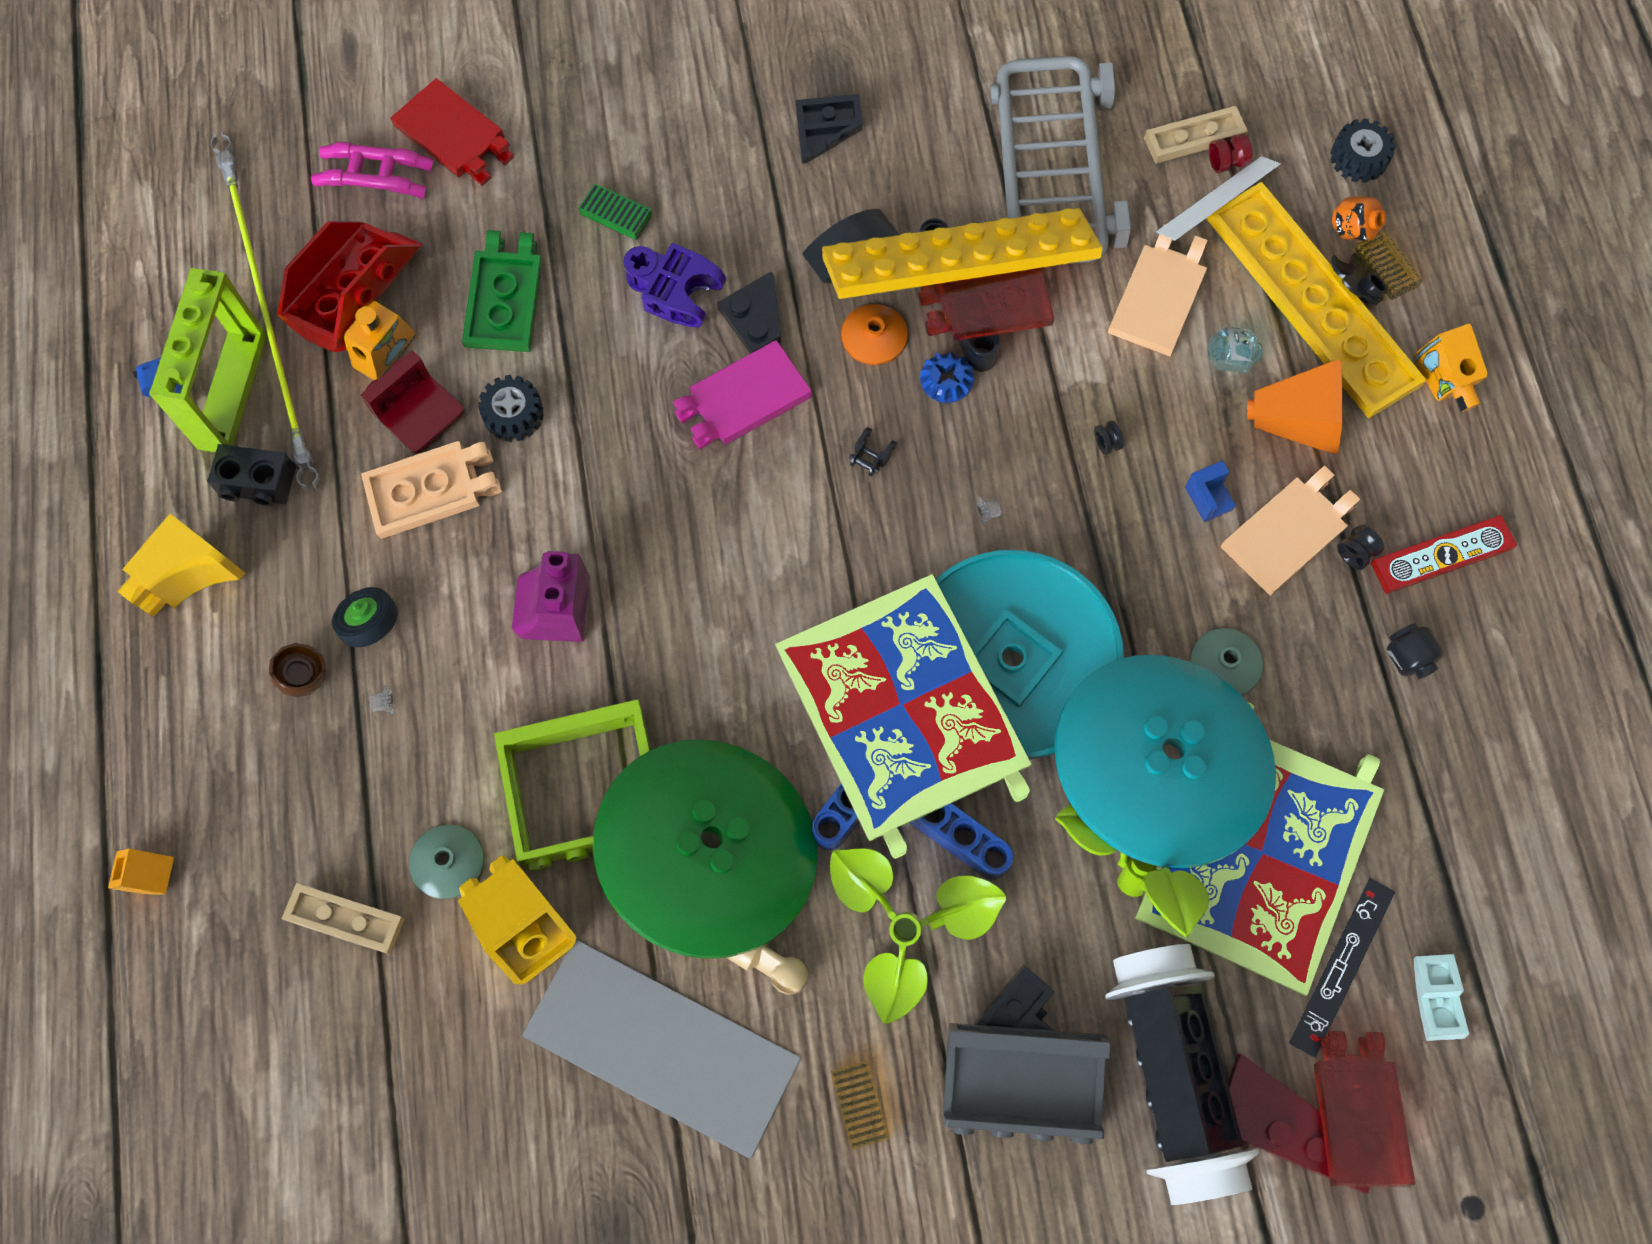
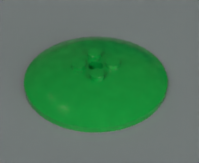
M698 739L672 742L650 750L631 762L615 778L607 790L599 807L593 831V856L597 876L606 897L618 915L634 931L651 943L670 952L694 958L718 959L742 955L760 948L780 935L793 922L809 897L815 879L818 857L817 842L813 836V823L802 798L789 780L778 769L758 755L741 747L714 740ZM713 832L718 836L720 846L717 848L705 846L701 840V834Z

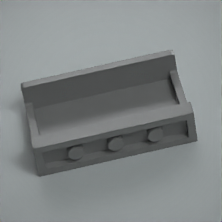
M949 1023L943 1103L944 1127L951 1128V1132L962 1135L974 1134L975 1130L990 1131L991 1135L1001 1138L1014 1137V1133L1030 1134V1138L1040 1141H1051L1054 1139V1136L1069 1137L1070 1141L1079 1144H1091L1093 1139H1104L1102 1110L1105 1061L1110 1056L1109 1040L1105 1034Z

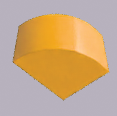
M130 848L117 851L108 889L141 894H166L174 857Z

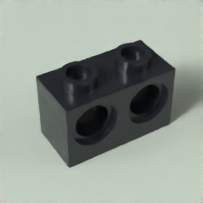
M218 444L207 482L218 493L220 498L236 502L239 501V498L252 500L264 506H272L273 503L286 504L296 466L284 452ZM239 472L236 477L230 479L234 473ZM273 476L269 482L263 484L266 478Z

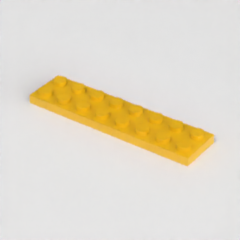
M1263 182L1239 194L1206 218L1323 364L1334 360H1342V387L1368 419L1424 385L1426 378L1362 301L1344 286L1342 278L1334 272L1332 265Z
M1067 208L1056 212L1034 213L1030 216L1002 218L990 222L969 223L957 227L936 228L930 231L903 233L897 236L871 238L864 241L838 243L822 247V258L839 299L1099 259L1102 254V245L1080 208Z

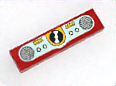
M1502 515L1376 558L1370 564L1385 594H1389L1511 551L1517 546V543Z

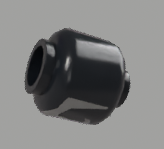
M1413 623L1389 637L1391 643L1387 646V653L1402 676L1406 677L1416 674L1420 680L1439 669L1436 662L1443 657V650L1428 627H1417Z

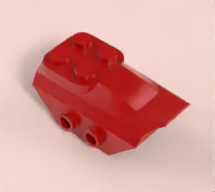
M327 221L284 268L277 315L305 340L332 352L345 351L347 348L344 335L355 322V315L358 309L370 305L372 301L378 302L423 244L396 232L383 231L362 221Z

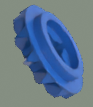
M952 351L941 355L937 352L930 360L926 359L920 373L921 386L924 392L936 401L943 403L959 401L966 397L973 387V366L966 362L964 356L960 358L954 355ZM955 369L953 374L954 380L948 378L940 384L941 371L947 373Z

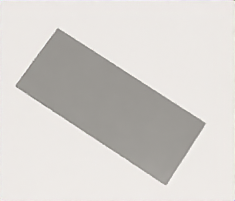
M576 940L573 948L566 954L522 1034L524 1038L749 1159L752 1157L800 1061L799 1056Z

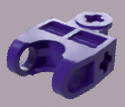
M671 243L665 255L657 253L648 247L637 246L631 248L624 256L627 283L633 290L643 293L641 296L644 311L672 323L688 327H700L706 318V314L699 306L693 303V299L689 295L700 289L708 291L710 288L721 290L726 282V276L718 266L702 255L675 243Z

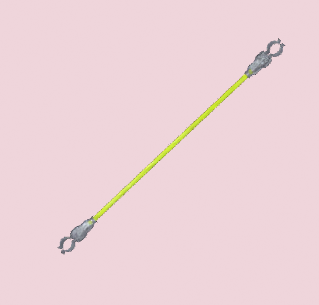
M222 131V136L224 140L229 141V145L226 147V151L220 152L215 149L218 139L213 133L214 138L211 140V146L216 153L217 166L222 172L228 189L231 191L292 428V459L294 465L299 470L296 479L305 492L308 493L306 485L300 483V477L304 474L303 470L309 468L310 471L316 473V479L312 482L316 490L320 477L316 470L312 468L314 466L313 454L307 446L306 438L298 427L237 192V162L231 153L233 144L224 131Z

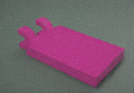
M777 340L690 386L689 389L692 396L680 397L673 401L677 409L675 414L681 424L689 421L698 413L705 420V422L691 427V431L694 434L692 440L697 448L701 450L718 438L722 440L724 445L734 441L810 399L812 391Z

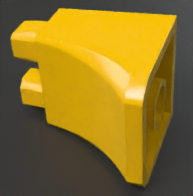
M169 514L122 569L130 577L117 592L135 606L140 607L146 613L155 617L166 603L175 608L186 598L206 587L226 581L241 580L246 573L176 517Z
M501 855L490 864L489 870L492 873L490 877L482 883L477 878H470L459 887L462 898L458 902L485 953L514 984L522 985L529 982L572 949L576 943V935L515 860L512 859L510 861Z

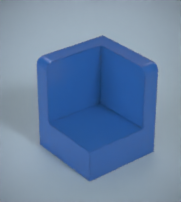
M1224 461L1192 473L1185 486L1204 522L1226 514L1235 508V503L1223 484L1229 474Z

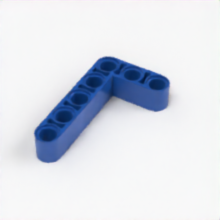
M842 784L835 790L813 821L814 839L817 845L824 850L839 848L860 822L854 809L845 807L841 802L842 798L847 795ZM952 803L939 809L944 817L941 822L931 823L924 816L910 822L983 877L994 880L1002 878L1012 864L1013 852L1011 847ZM828 822L836 824L840 829L838 835L833 838L823 837L819 833V829L823 824ZM958 830H967L973 835L974 842L970 845H961L955 840L954 833ZM991 851L1000 853L1004 859V865L999 868L989 866L985 861V854Z

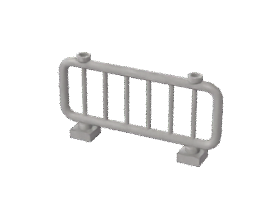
M1076 56L1017 59L1004 64L997 73L996 84L990 85L991 105L998 104L1007 218L1020 217V206L1092 201L1094 223H1089L1092 230H1095V235L1102 245L1101 257L1108 248V235H1113L1114 248H1125L1128 245L1131 230L1128 201L1114 202L1112 215L1106 216L1094 97H1098L1099 110L1112 109L1115 95L1112 63H1099L1098 77L1092 78L1089 65ZM1073 69L1079 74L1080 85L1010 90L1009 77L1014 73ZM1081 92L1083 112L1012 117L1010 98L1012 96ZM1069 119L1084 120L1085 139L1014 144L1013 123ZM1086 146L1088 167L1017 172L1015 151ZM1089 173L1091 195L1019 200L1017 178ZM1097 259L1087 260V261H1080V262H1074V263H1087V262L1095 261V260H1097Z

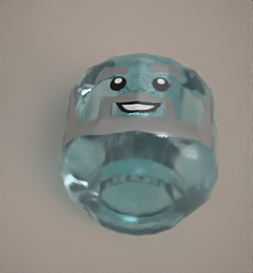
M1224 327L1211 337L1208 345V358L1210 361H1213L1214 366L1219 371L1248 372L1254 363L1260 360L1262 355V344L1258 342L1256 334L1251 329Z

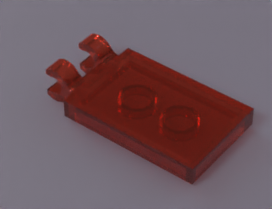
M1042 268L920 286L921 292H918L921 306H929L935 303L942 304L943 312L935 310L926 314L928 320L925 322L927 335L934 336L951 332L953 341L1053 326L1055 319Z
M1327 1032L1328 1037H1321L1324 1061H1318L1313 1065L1331 1186L1411 1187L1415 1185L1395 1062H1384L1383 1060L1385 1051L1383 1033L1366 1032V1037H1359L1358 1046L1361 1054L1359 1056L1346 1055L1347 1039L1345 1032Z

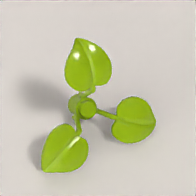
M1072 805L1065 807L1056 815L1055 820L1086 851L1100 856L1109 855L1116 851L1115 848L1098 837L1083 822ZM1120 852V859L1117 863L1119 867L1123 868L1117 878L1120 890L1131 897H1139L1145 892L1161 916L1181 935L1187 938L1203 917L1209 905V894L1202 882L1186 871L1178 870L1171 873L1167 867L1156 870L1155 865L1136 860L1132 857L1127 858V855Z
M859 848L838 849L833 851L831 855V880L835 892L842 903L853 911L863 913L869 911L876 903V900H878L886 910L888 917L892 920L889 932L892 940L899 945L898 957L889 952L878 954L869 961L863 975V984L867 997L884 1024L894 1022L908 1014L919 1003L926 991L928 974L925 965L918 959H905L907 946L914 944L919 939L922 927L945 916V926L952 935L965 940L975 939L985 934L992 927L1006 901L1005 893L990 881L975 876L961 875L948 879L938 888L936 898L942 910L936 911L922 919H919L912 912L897 914L888 900L882 895V893L890 889L894 878L892 866L883 854L872 849Z

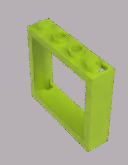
M190 268L149 395L198 450L216 452L218 444L234 445L267 334L225 272ZM216 316L228 333L202 412L189 395L214 317ZM250 337L255 338L254 342H247L245 340ZM176 384L183 385L181 394L174 393Z
M638 699L494 733L517 862L523 868L529 867L530 871H539L551 867V862L565 858L566 862L584 860L589 857L588 853L593 852V836L532 850L514 754L634 725L641 756L650 751L651 746L643 709Z

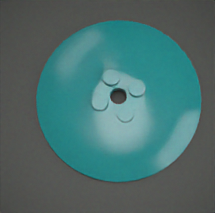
M999 550L965 559L947 569L935 580L1029 760L1055 754V733L1058 720L1073 691L1088 675L1098 668L1124 658L1122 637L1115 615L1100 591L1086 577L1055 558L1030 551ZM1008 650L1016 651L1021 655L1022 663L1018 666H1009L1003 661L1002 654Z
M1136 655L1110 662L1088 675L1073 691L1061 712L1055 733L1054 748L1058 776L1063 790L1083 822L1099 838L1121 853L1148 864L1168 868L1203 866L1224 859L1236 852L1254 836L1265 821L1271 808L1276 785L1275 760L1270 740L1259 717L1249 703L1230 684L1211 671L1192 662L1163 655ZM1170 744L1175 746L1180 753V759L1169 758L1163 751V745Z

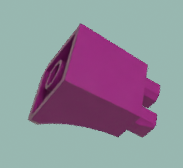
M557 551L543 553L540 565L520 574L517 581L512 622L513 631L517 636L522 639L583 642L590 575L579 554Z

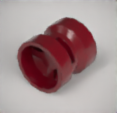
M1245 133L1233 135L1227 141L1217 139L1209 143V160L1216 173L1228 171L1231 166L1241 168L1251 164L1252 147Z

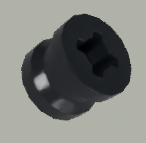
M1359 525L1352 530L1350 538H1345L1338 543L1337 550L1341 558L1348 565L1362 570L1369 565L1372 556H1378L1384 550V543L1371 528Z

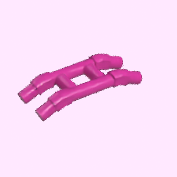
M335 142L331 145L321 146L319 148V155L322 159L349 158L347 171L329 169L324 172L314 173L311 176V181L316 187L324 185L360 186L390 190L391 192L404 195L409 194L423 199L426 186L411 182V180L400 176H392L395 163L412 168L417 167L430 172L433 159L419 155L418 152L409 149H389L355 145L351 142ZM364 159L382 161L378 175L360 173Z

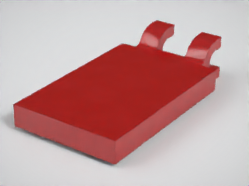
M437 78L390 117L393 126L454 175L460 178L467 172L481 186L491 179L490 174L484 170L487 165L481 159L485 154L490 152L503 165L508 164L514 158L513 153L507 149L510 144L504 139L502 129Z

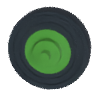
M377 587L363 588L347 596L338 605L332 617V627L336 635L348 646L357 648L369 646L378 642L390 632L397 620L398 610L393 599L384 590Z

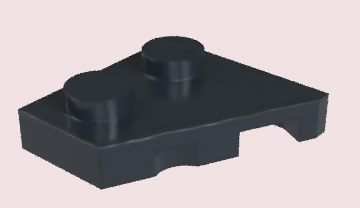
M859 94L795 100L802 164L808 163L862 130L863 123Z
M772 272L717 302L718 310L750 354L775 340L781 343L775 281Z

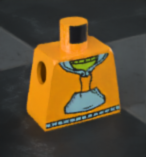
M372 301L370 305L358 309L355 315L356 320L346 331L344 341L352 367L372 380H376L391 369L394 362L403 356L418 335L399 315L376 301Z
M1470 323L1438 334L1413 355L1414 361L1422 375L1426 378V382L1436 400L1441 401L1454 396L1460 412L1468 411L1481 404L1474 386L1487 378L1488 372Z

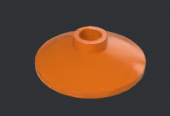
M867 304L856 308L846 317L841 329V339L845 350L855 360L864 364L880 365L894 360L902 353L907 343L908 329L902 316L891 307L881 304ZM876 326L881 329L878 331H871L869 327Z

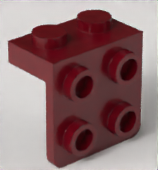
M413 350L405 357L396 360L389 371L379 379L372 381L360 395L370 412L415 454L422 452L464 414L463 406L430 376L422 359Z

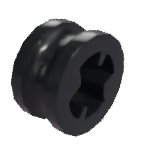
M1115 421L1106 422L1105 427L1102 425L1095 426V439L1104 455L1110 454L1113 448L1117 451L1123 449V437Z

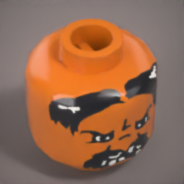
M1347 197L1335 208L1332 216L1334 229L1341 238L1346 240H1372L1386 222V213L1381 203L1373 197Z

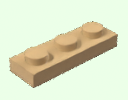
M1232 106L1148 129L1145 132L1144 139L1155 164L1208 150L1211 141L1217 139L1227 141L1233 135L1240 133L1247 135L1248 130L1237 106Z
M298 883L294 887L281 918L284 921L389 955L393 951L405 920L401 916Z

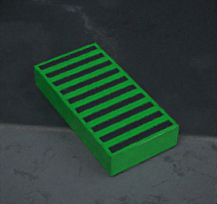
M597 184L593 185L578 208L580 215L634 240H637L652 217L650 208Z

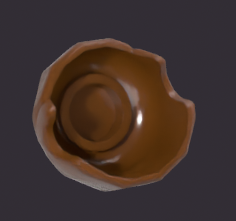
M299 643L281 647L270 659L269 675L273 685L284 695L297 698L311 695L319 689L326 674L323 655L313 647Z

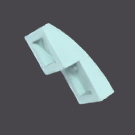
M1454 954L1416 956L1414 958L1415 982L1426 1041L1465 1039L1469 1035V1030L1459 997L1464 989Z

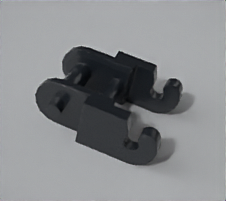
M867 427L855 444V454H851L849 458L851 459L850 466L853 467L857 463L868 469V475L872 477L875 472H879V465L885 466L891 457L892 450L896 448L897 442L892 440L886 450L878 454L866 447L867 436L869 437L872 429ZM863 452L876 458L873 464L861 458Z

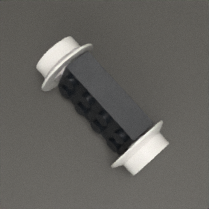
M1190 944L1159 947L1114 959L1113 963L1118 985L1105 995L1106 1000L1126 998L1128 1005L1127 1020L1130 1027L1134 1030L1138 1047L1136 1057L1139 1066L1144 1072L1147 1084L1146 1099L1154 1113L1157 1126V1145L1161 1152H1163L1165 1162L1186 1159V1161L1147 1169V1174L1165 1179L1171 1205L1210 1200L1252 1190L1246 1164L1260 1153L1259 1148L1218 1154V1152L1244 1145L1203 985L1189 986L1214 978V972L1196 968Z

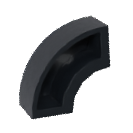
M869 209L855 213L834 224L817 237L804 250L802 255L823 283H832L822 258V247L838 243L864 241L871 238L897 236L899 233L880 209Z

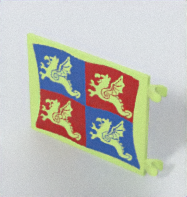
M933 574L775 644L868 840L871 841L883 835L893 858L896 859L904 856L907 850V845L897 828L1002 779H1005L1014 801L1019 802L1028 797L1030 789L1020 771L1030 767L1032 764Z
M1249 703V705L1254 710V705ZM1270 740L1275 760L1276 785L1271 808L1259 830L1245 845L1224 859L1198 867L1169 868L1171 873L1182 870L1194 875L1202 882L1209 894L1207 911L1196 924L1191 934L1185 938L1174 929L1152 905L1146 893L1143 896L1135 919L1307 996L1385 789L1371 784L1380 764V759L1367 754L1358 763L1355 776H1352ZM1156 866V870H1161L1162 868H1164L1162 866Z

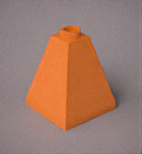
M1334 360L1255 390V399H1247V420H1254V428L1329 453L1339 454L1342 431V360Z

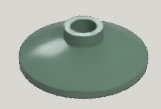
M1229 628L1211 630L1199 638L1191 652L1190 662L1216 674L1241 695L1249 692L1261 677L1263 670L1261 652L1249 636L1238 630ZM1224 654L1234 656L1235 663H1227L1224 660Z
M441 825L428 830L417 840L409 858V870L416 886L425 894L438 899H450L460 896L459 887L470 878L479 879L484 867V853L479 840L469 830L457 825ZM442 853H449L450 859L448 863L439 865L438 857Z

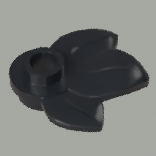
M1356 252L1351 255L1349 264L1338 259L1336 255L1331 257L1334 272L1342 278V283L1350 292L1358 296L1365 303L1377 305L1383 301V296L1388 291L1386 284L1377 274L1370 270Z

